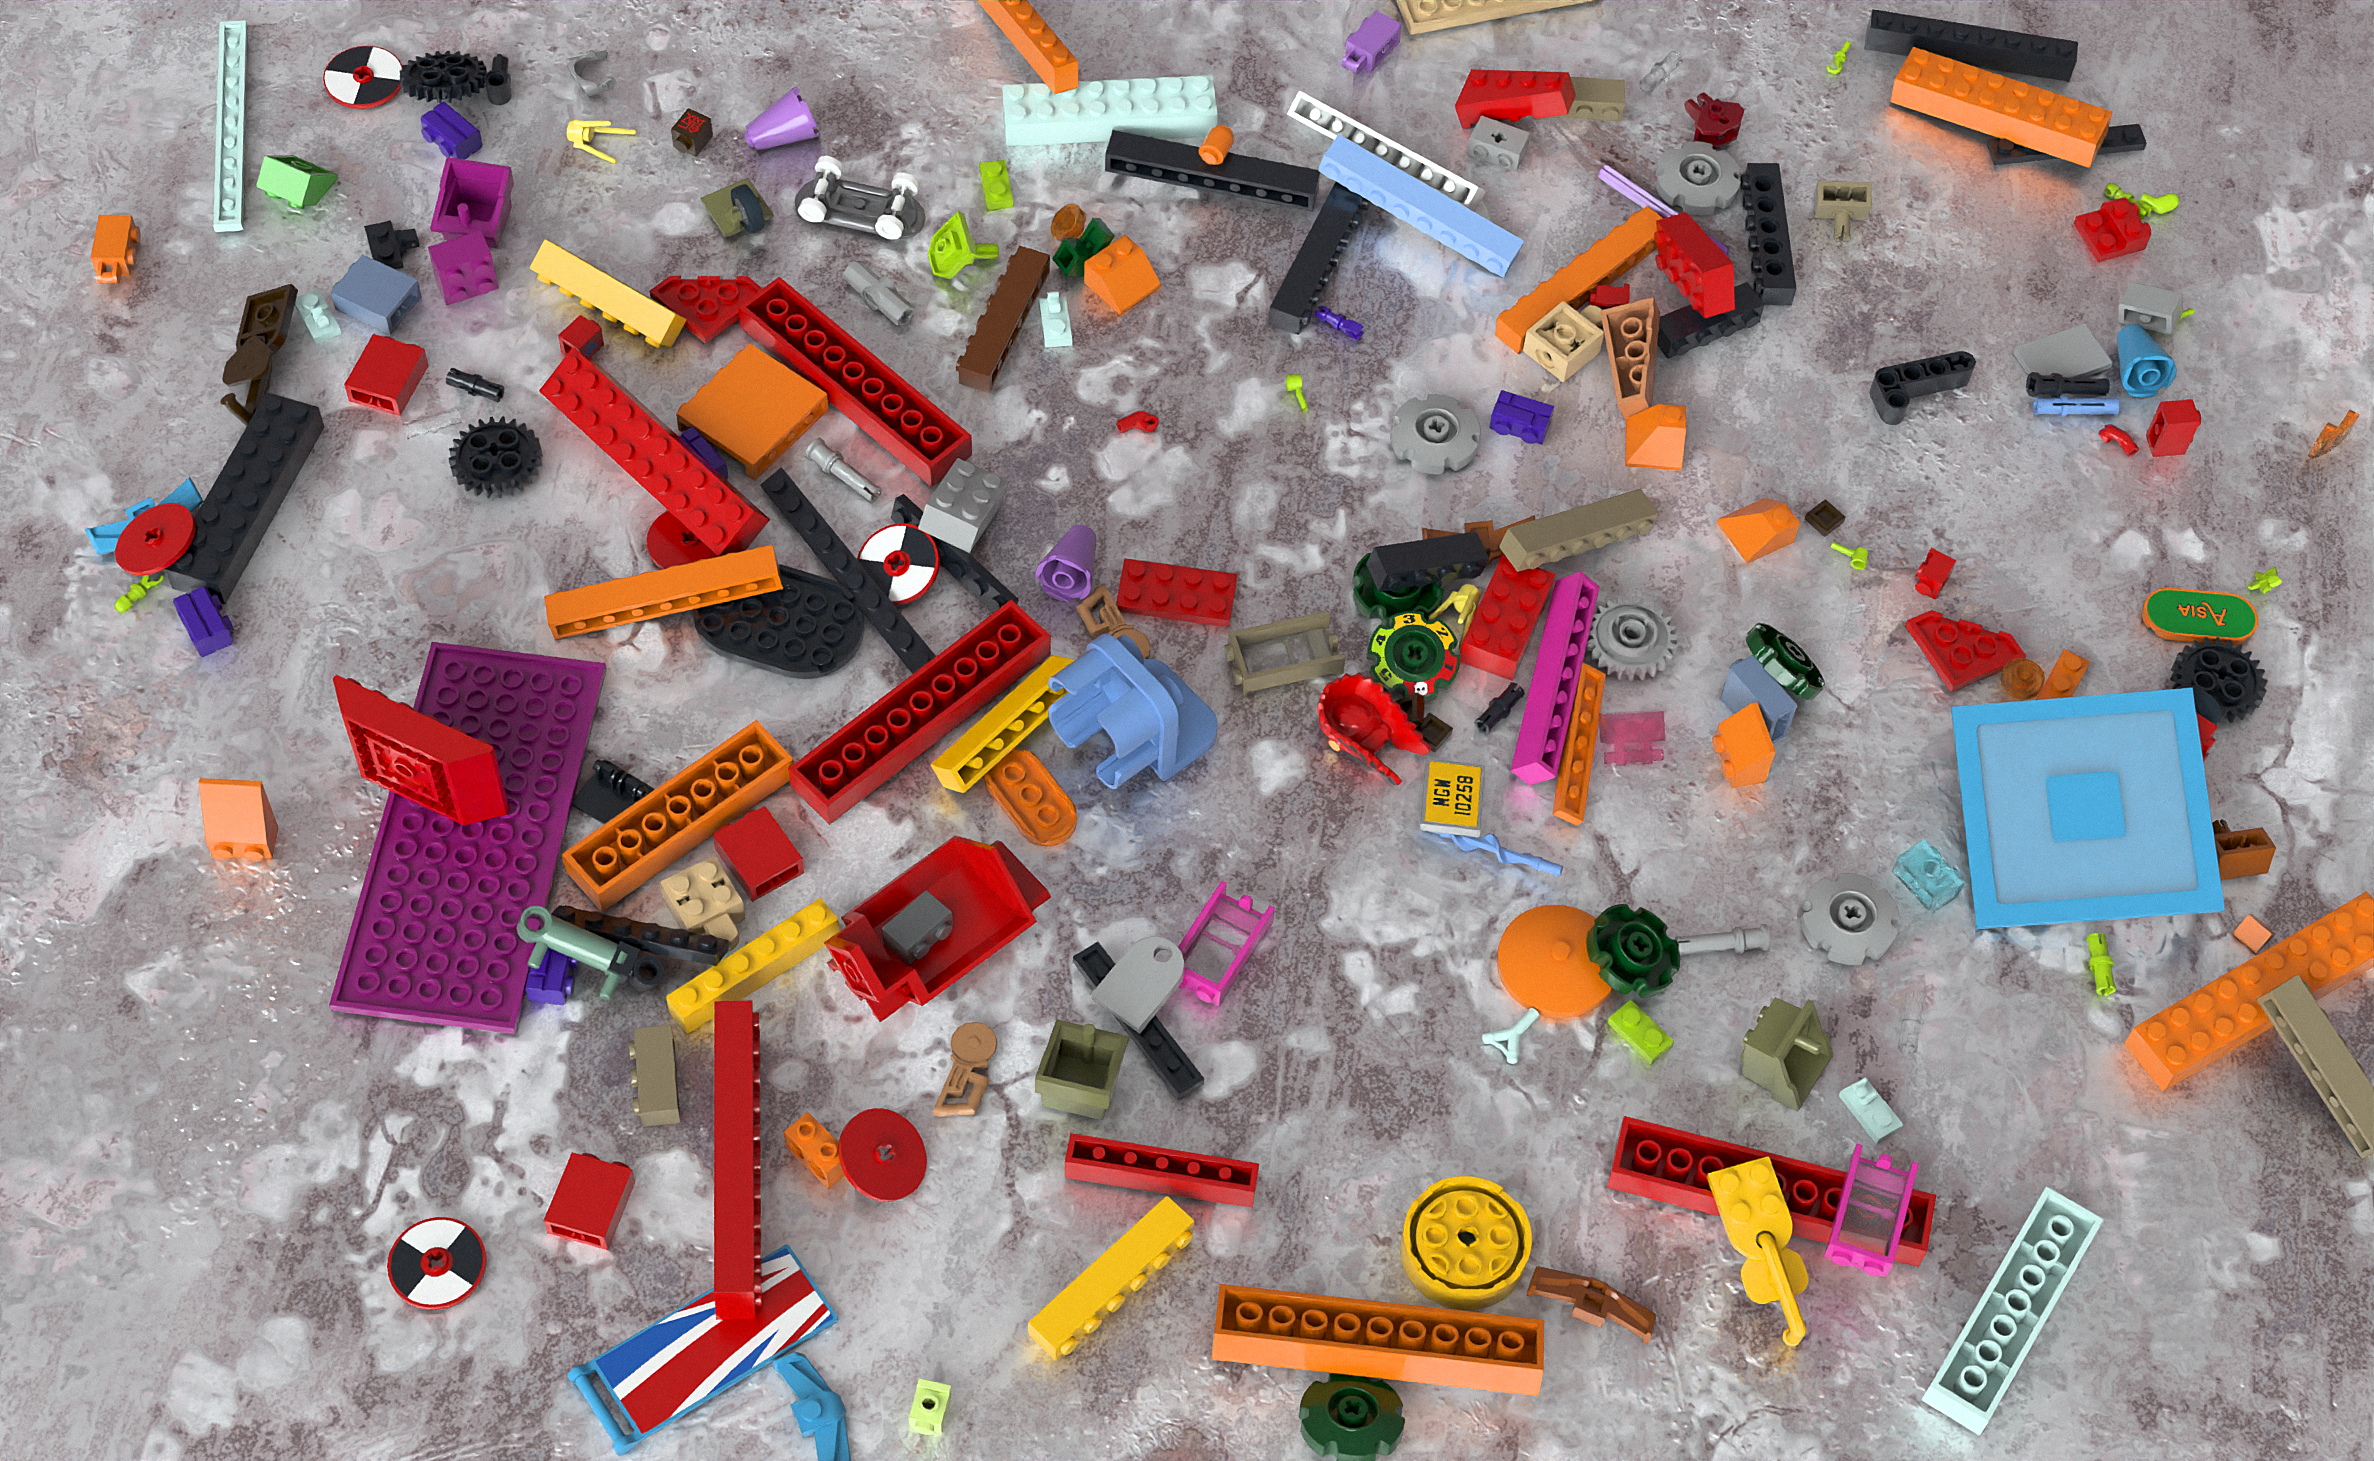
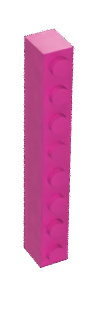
M1582 571L1556 580L1510 770L1529 785L1555 778L1558 772L1600 588Z

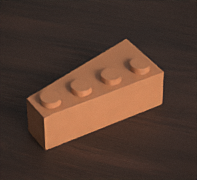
M1654 297L1600 311L1617 404L1624 420L1652 407L1660 311Z

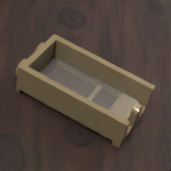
M1329 611L1228 632V643L1224 645L1226 660L1228 662L1232 661L1234 667L1232 668L1233 681L1235 685H1240L1242 694L1247 695V692L1334 673L1336 675L1343 674L1345 655L1344 653H1337L1338 638L1336 633H1330Z

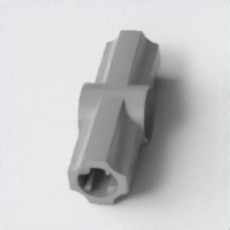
M854 260L848 264L843 272V279L861 294L864 303L871 310L876 311L879 309L897 326L902 325L904 327L911 322L912 317L916 314L915 307L897 293L895 285L888 277H879L861 261L857 262Z

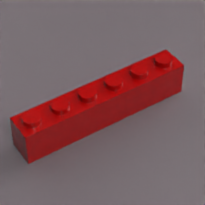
M1070 1133L1065 1158V1178L1253 1208L1259 1163Z

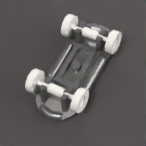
M822 156L818 159L815 166L817 172L815 179L806 183L795 197L796 210L807 221L815 223L824 222L879 234L887 239L914 237L921 232L925 225L924 209L912 197L917 194L920 186L916 177L908 173H897L892 181L893 191L852 181L839 180L843 171V165L840 161L830 156Z

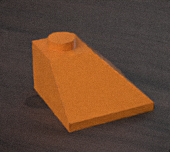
M1657 404L1626 418L1625 466L1681 471L1686 434V406Z
M1766 498L1717 519L1716 522L1747 564L1794 543L1800 526L1799 520L1785 502Z

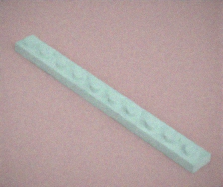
M246 20L219 22L213 216L215 232L243 230L248 25Z

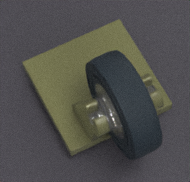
M749 178L700 198L725 238L743 230H746L749 234L759 232L764 229L765 221L774 217L773 212Z

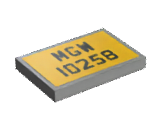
M1426 758L1420 819L1421 831L1471 837L1480 836L1485 765Z

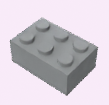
M957 458L926 503L918 529L970 553L1001 507L1009 481L985 471L970 462Z

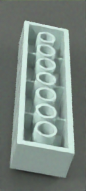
M1213 75L1078 81L1077 88L1054 94L1046 83L1002 85L1006 146L1108 142L1112 130L1154 137L1156 139L1206 137L1209 131L1217 126L1218 114Z
M2046 1186L1922 1401L1980 1435L2104 1219Z

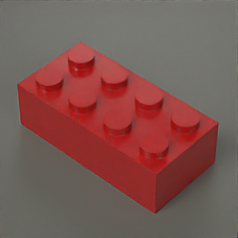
M1687 212L1656 220L1657 232L1654 233V239L1658 246V255L1655 256V261L1658 269L1667 275L1670 283L1676 285L1681 295L1686 297L1691 302L1693 309L1698 310L1704 318L1735 310L1733 262Z
M1502 555L1462 642L1460 662L1513 681L1552 594L1556 574L1538 567L1517 572L1508 558Z

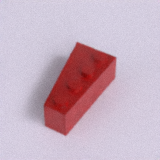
M1471 69L1457 99L1455 109L1462 129L1471 128L1473 123H1478L1481 116L1493 120L1509 119L1510 122H1516L1530 115H1533L1534 119L1565 115L1569 113L1576 94L1569 72Z

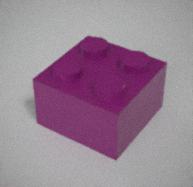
M481 230L428 247L435 281L446 306L499 289L492 254Z

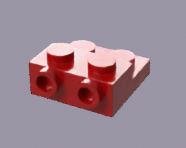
M2126 197L2104 202L2100 210L2076 216L2074 220V225L2097 262L2145 250L2151 237L2150 225L2147 222L2142 223L2138 217V206L2135 203H2130Z

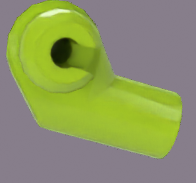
M2144 192L2140 199L2151 205L2152 211L2158 214L2172 211L2180 203V199L2175 193H2168L2155 198Z

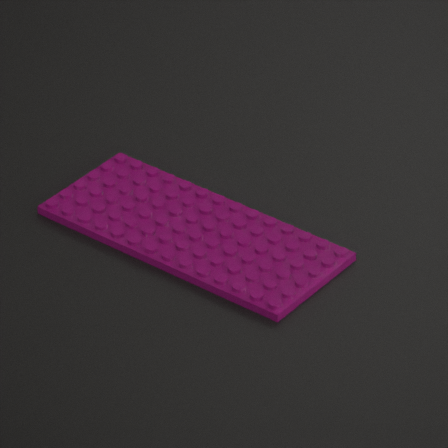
M439 642L431 643L413 709L423 715L430 714L436 717L446 726L458 727L474 739H484L494 747L510 810L507 815L464 826L389 791L329 1003L331 1011L516 1034L530 966L527 963L535 947V943L525 942L520 938L517 933V923L525 909L530 906H541L547 910L573 806L572 803L576 794L607 670L606 663ZM537 919L527 920V925L530 929L535 931L542 929V925Z

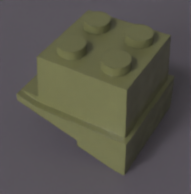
M1775 997L1769 1007L1764 1006L1761 1009L1757 1018L1758 1024L1754 1030L1749 1029L1743 1038L1742 1046L1745 1049L1740 1057V1061L1743 1062L1742 1075L1772 1092L1773 1100L1798 1112L1833 1057V1051L1828 1034L1822 1030L1813 1001L1808 999L1803 1009Z
M1056 1019L1035 1077V1093L1041 1094L1042 1106L1103 1120L1106 1109L1109 1110L1129 1036L1096 1029L1093 1024L1079 1025Z

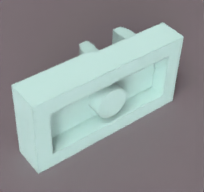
M319 289L296 297L295 308L315 344L342 334Z
M1048 292L1047 298L1039 299L1045 348L1072 346V333L1066 296L1059 297V292Z
M1866 1077L1840 1092L1839 1097L1875 1144L1882 1142L1902 1129V1122Z

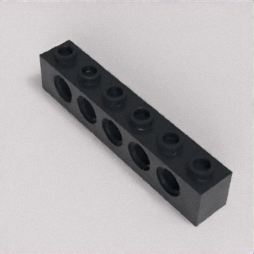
M1747 163L1745 174L1740 176V189L1745 191L1743 195V210H1747L1748 214L1745 219V229L1750 231L1748 251L1753 252L1751 273L1756 275L1753 290L1758 294L1764 305H1792L1797 288L1779 163Z

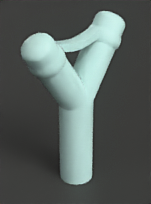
M1530 1008L1511 1028L1484 1033L1482 1041L1484 1044H1492L1501 1049L1507 1056V1062L1515 1064L1518 1062L1520 1036L1540 1015L1536 1009ZM1508 1040L1507 1050L1498 1042Z

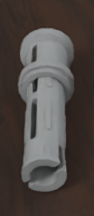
M822 438L814 439L807 447L805 458L809 461L814 460L822 466V470L826 474H835L870 503L878 499L873 493L880 495L882 488L875 485L846 463L842 454L827 447Z
M1761 924L1760 928L1742 929L1739 926L1732 929V932L1675 937L1680 956L1734 950L1738 954H1743L1745 950H1770V935L1767 924Z

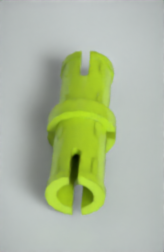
M2098 932L2089 934L2086 937L2091 957L2088 964L2090 970L2094 973L2096 993L2102 995V989H2104L2105 995L2112 994L2116 991L2112 973L2114 961L2109 956L2106 934L2100 933V939Z

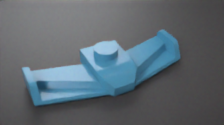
M189 477L158 505L175 503L193 512L204 501L191 477ZM151 497L125 509L129 520L84 529L98 555L115 551L117 541L126 526L138 515L156 506Z
M794 1352L773 1361V1367L776 1372L780 1374L799 1399V1401L790 1404L802 1437L815 1434L818 1461H851L845 1420L846 1409L840 1395L831 1390L804 1354Z

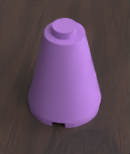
M797 86L788 91L746 126L747 132L743 135L750 148L755 146L757 151L821 135L816 128V122L805 100H802L800 95L796 96L800 93Z
M1074 525L1039 563L1035 574L1037 581L1038 579L1043 584L1042 590L1050 597L1063 602H1071L1073 598H1080L1082 600L1090 593L1093 583L1097 539L1095 532L1085 525Z

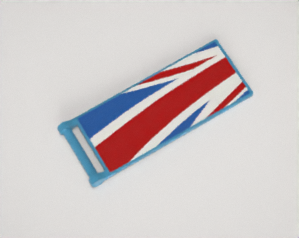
M784 1245L761 1259L762 1306L755 1307V1318L716 1320L714 1288L593 1360L574 1367L568 1373L569 1380L573 1385L579 1387L614 1442L612 1447L618 1456L626 1454L644 1439L838 1322V1316L789 1245ZM595 1371L634 1430L633 1433L628 1435L623 1433L588 1377Z

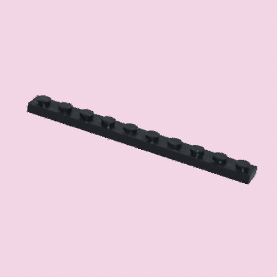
M782 467L760 484L761 488L838 583L853 594L860 610H862L864 615L912 674L936 657Z

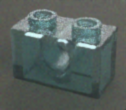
M1925 839L1899 855L1892 869V873L1931 914L1957 898L1965 883L1960 873L1955 868H1951L1942 858L1938 849L1931 846ZM1926 873L1932 874L1934 877H1930Z

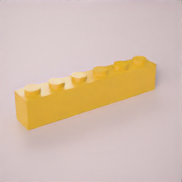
M546 239L530 266V269L539 273L536 278L550 286L553 282L560 286L559 292L571 298L577 295L582 298L579 302L580 304L593 311L596 307L603 311L601 316L614 323L620 320L625 323L623 329L638 336L639 332L646 335L645 341L656 348H660L661 345L672 348L687 320Z
M1057 655L1050 656L930 764L943 787L965 793L1048 717L1050 706L1069 693L1064 687L1056 692L1048 686L1049 679L1074 662V660Z
M820 897L720 961L717 966H712L668 994L666 999L670 1015L684 1033L688 1035L714 1018V1001H741L826 946L824 942L839 932L838 918Z
M1166 1196L1028 1322V1335L1055 1361L1062 1354L1065 1356L1070 1354L1078 1345L1079 1338L1086 1332L1088 1334L1094 1332L1101 1324V1318L1109 1311L1113 1313L1118 1310L1125 1301L1124 1297L1130 1291H1138L1147 1282L1148 1275L1155 1268L1157 1270L1162 1269L1169 1262L1171 1254L1178 1247L1183 1249L1191 1242L1194 1237V1220L1173 1200Z

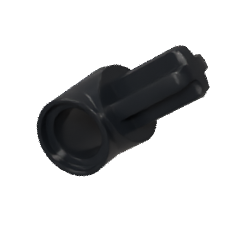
M497 54L493 58L492 70L484 76L488 100L494 105L506 104L512 96L510 89L511 76L508 73L509 59L502 54Z

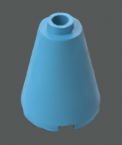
M2131 324L2119 331L2117 344L2121 384L2128 394L2134 397L2145 398L2157 395V390L2164 386L2167 389L2176 378L2177 368L2174 360L2140 325Z

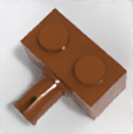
M2221 819L2220 823L2219 820L2212 822L2221 880L2268 873L2276 846L2263 827L2232 832L2225 820Z

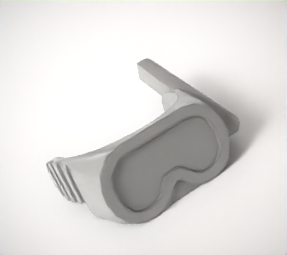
M590 50L582 56L569 58L566 61V67L588 97L609 91L617 85L615 78H609L598 85L593 81L581 78L584 68L590 62L607 58L608 52L606 50L599 52Z

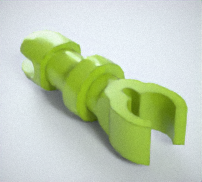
M2108 183L2106 185L2107 188L2104 189V192L2111 199L2126 197L2130 203H2135L2138 206V217L2141 220L2144 219L2145 215L2149 217L2153 209L2151 205L2134 199L2135 196L2130 192L2125 193L2117 184Z
M145 575L138 583L134 582L130 586L131 590L117 599L114 604L115 610L119 613L128 611L137 599H143L147 595V590L160 584L164 576L161 575L158 581L151 580L147 582L149 575Z

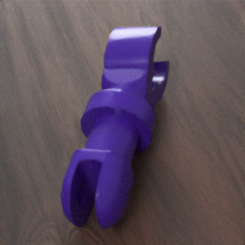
M1319 306V311H1315V316L1319 320L1332 324V327L1336 330L1342 329L1345 334L1358 341L1364 334L1361 331L1364 326L1356 321L1346 320V316L1343 314L1337 315L1325 306Z

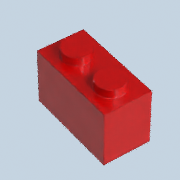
M2193 399L2160 402L2146 433L2153 457L2183 455L2186 453L2190 443L2193 441L2197 427L2201 424V414L2199 410H2196Z

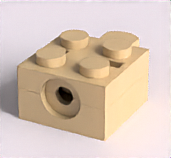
M1562 301L1526 331L1523 352L1564 383L1600 353L1604 332L1601 330L1603 328L1601 309L1597 306L1588 305L1578 313Z
M715 855L660 881L663 900L680 929L727 939L729 951L737 946L739 943V930L736 924L745 920L743 901Z

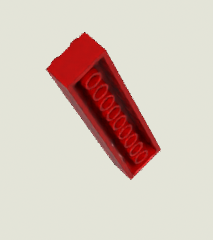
M776 278L738 307L740 327L793 372L826 392L827 400L930 487H933L945 477L957 458L966 461L972 456L971 434L782 278Z
M572 347L540 388L539 392L717 556L746 551L770 521L760 509L591 356Z
M1011 599L789 767L790 787L830 825L1051 655V635Z
M753 1000L714 1001V1301L716 1320L755 1318V1307L762 1306L759 1012H753Z
M1624 1116L1618 1132L1607 1188L1720 1216L1707 1179L1708 1173L1769 1156L1791 1216V1235L1828 1244L1847 1172ZM1852 1186L1849 1196L1851 1200L1882 1210L1888 1209L1891 1213H1895L1898 1200ZM1912 1189L1894 1261L1916 1267L1920 1266L1928 1249L1936 1201L1935 1194ZM1847 1204L1838 1241L1884 1255L1893 1219L1885 1220L1881 1215Z

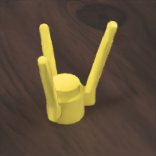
M575 119L571 120L568 124L567 139L574 142V148L583 149L601 159L616 164L617 160L585 143L592 141L594 132L635 135L637 131L626 128L602 127L611 126V121H582Z
M1470 584L1463 585L1459 592L1452 591L1449 598L1429 616V620L1433 621L1452 603L1455 604V609L1461 613L1458 619L1460 624L1464 622L1467 616L1459 645L1460 650L1464 637L1478 609L1477 604L1482 597L1480 590Z

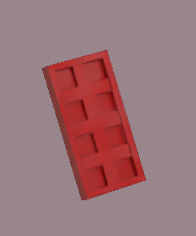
M1124 558L1116 606L1122 613L1230 627L1238 574Z

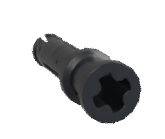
M2031 372L2026 380V391L2031 397H2036L2039 394H2048L2050 397L2055 398L2062 394L2106 396L2110 390V382L2107 378L2063 377L2059 373L2040 375L2038 372Z

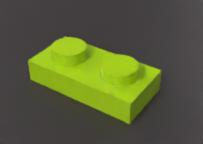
M1006 161L980 162L979 172L986 209L1012 208L1013 197Z
M1629 1000L1608 1019L1607 1023L1650 1065L1673 1047L1674 1040L1632 1000Z

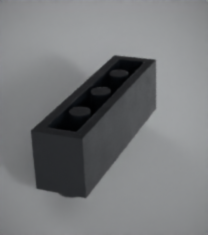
M1745 282L1734 287L1735 310L1704 318L1690 304L1660 316L1657 345L1665 357L1669 359L1676 355H1684L1696 347L1706 346L1721 337H1729L1736 331L1746 327L1751 328L1760 322L1764 309L1763 302L1749 283Z
M1469 532L1374 547L1366 565L1379 592L1388 590L1398 591L1402 588L1423 587L1427 584L1438 582L1448 583L1463 578L1474 579L1481 576L1489 557L1477 532Z

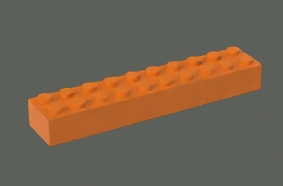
M2366 891L2145 1020L2132 1029L2124 1045L2164 1092L2272 1028L2274 1025L2256 999L2285 981L2299 975L2302 981L2309 986L2312 996L2317 1001L2374 967L2373 897Z
M1219 1284L1211 1359L1539 1396L1544 1371V1320Z

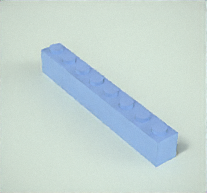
M1340 134L1323 156L1318 171L1326 177L1342 184L1350 191L1361 195L1374 205L1380 206L1397 218L1406 221L1421 232L1432 236L1445 246L1451 247L1466 258L1477 262L1504 278L1524 244V240Z

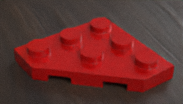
M669 276L649 292L651 299L686 318L684 326L707 344L739 320L738 307L763 288L748 276H737L736 279H720V276H698L697 279H682L681 276Z
M1933 610L1907 620L1905 625L1950 692L2021 664L2026 659V654L2010 633L1999 631V633L1982 629L1983 625L1960 619L1959 622L1942 617L1943 613Z

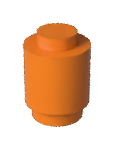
M1217 125L1209 131L1199 148V154L1206 163L1219 165L1223 162L1234 143L1232 130L1227 126Z

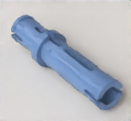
M2060 395L2058 398L2036 397L2033 401V412L2035 415L2058 414L2059 417H2066L2067 414L2117 415L2119 412V399L2117 397L2068 398L2067 395Z

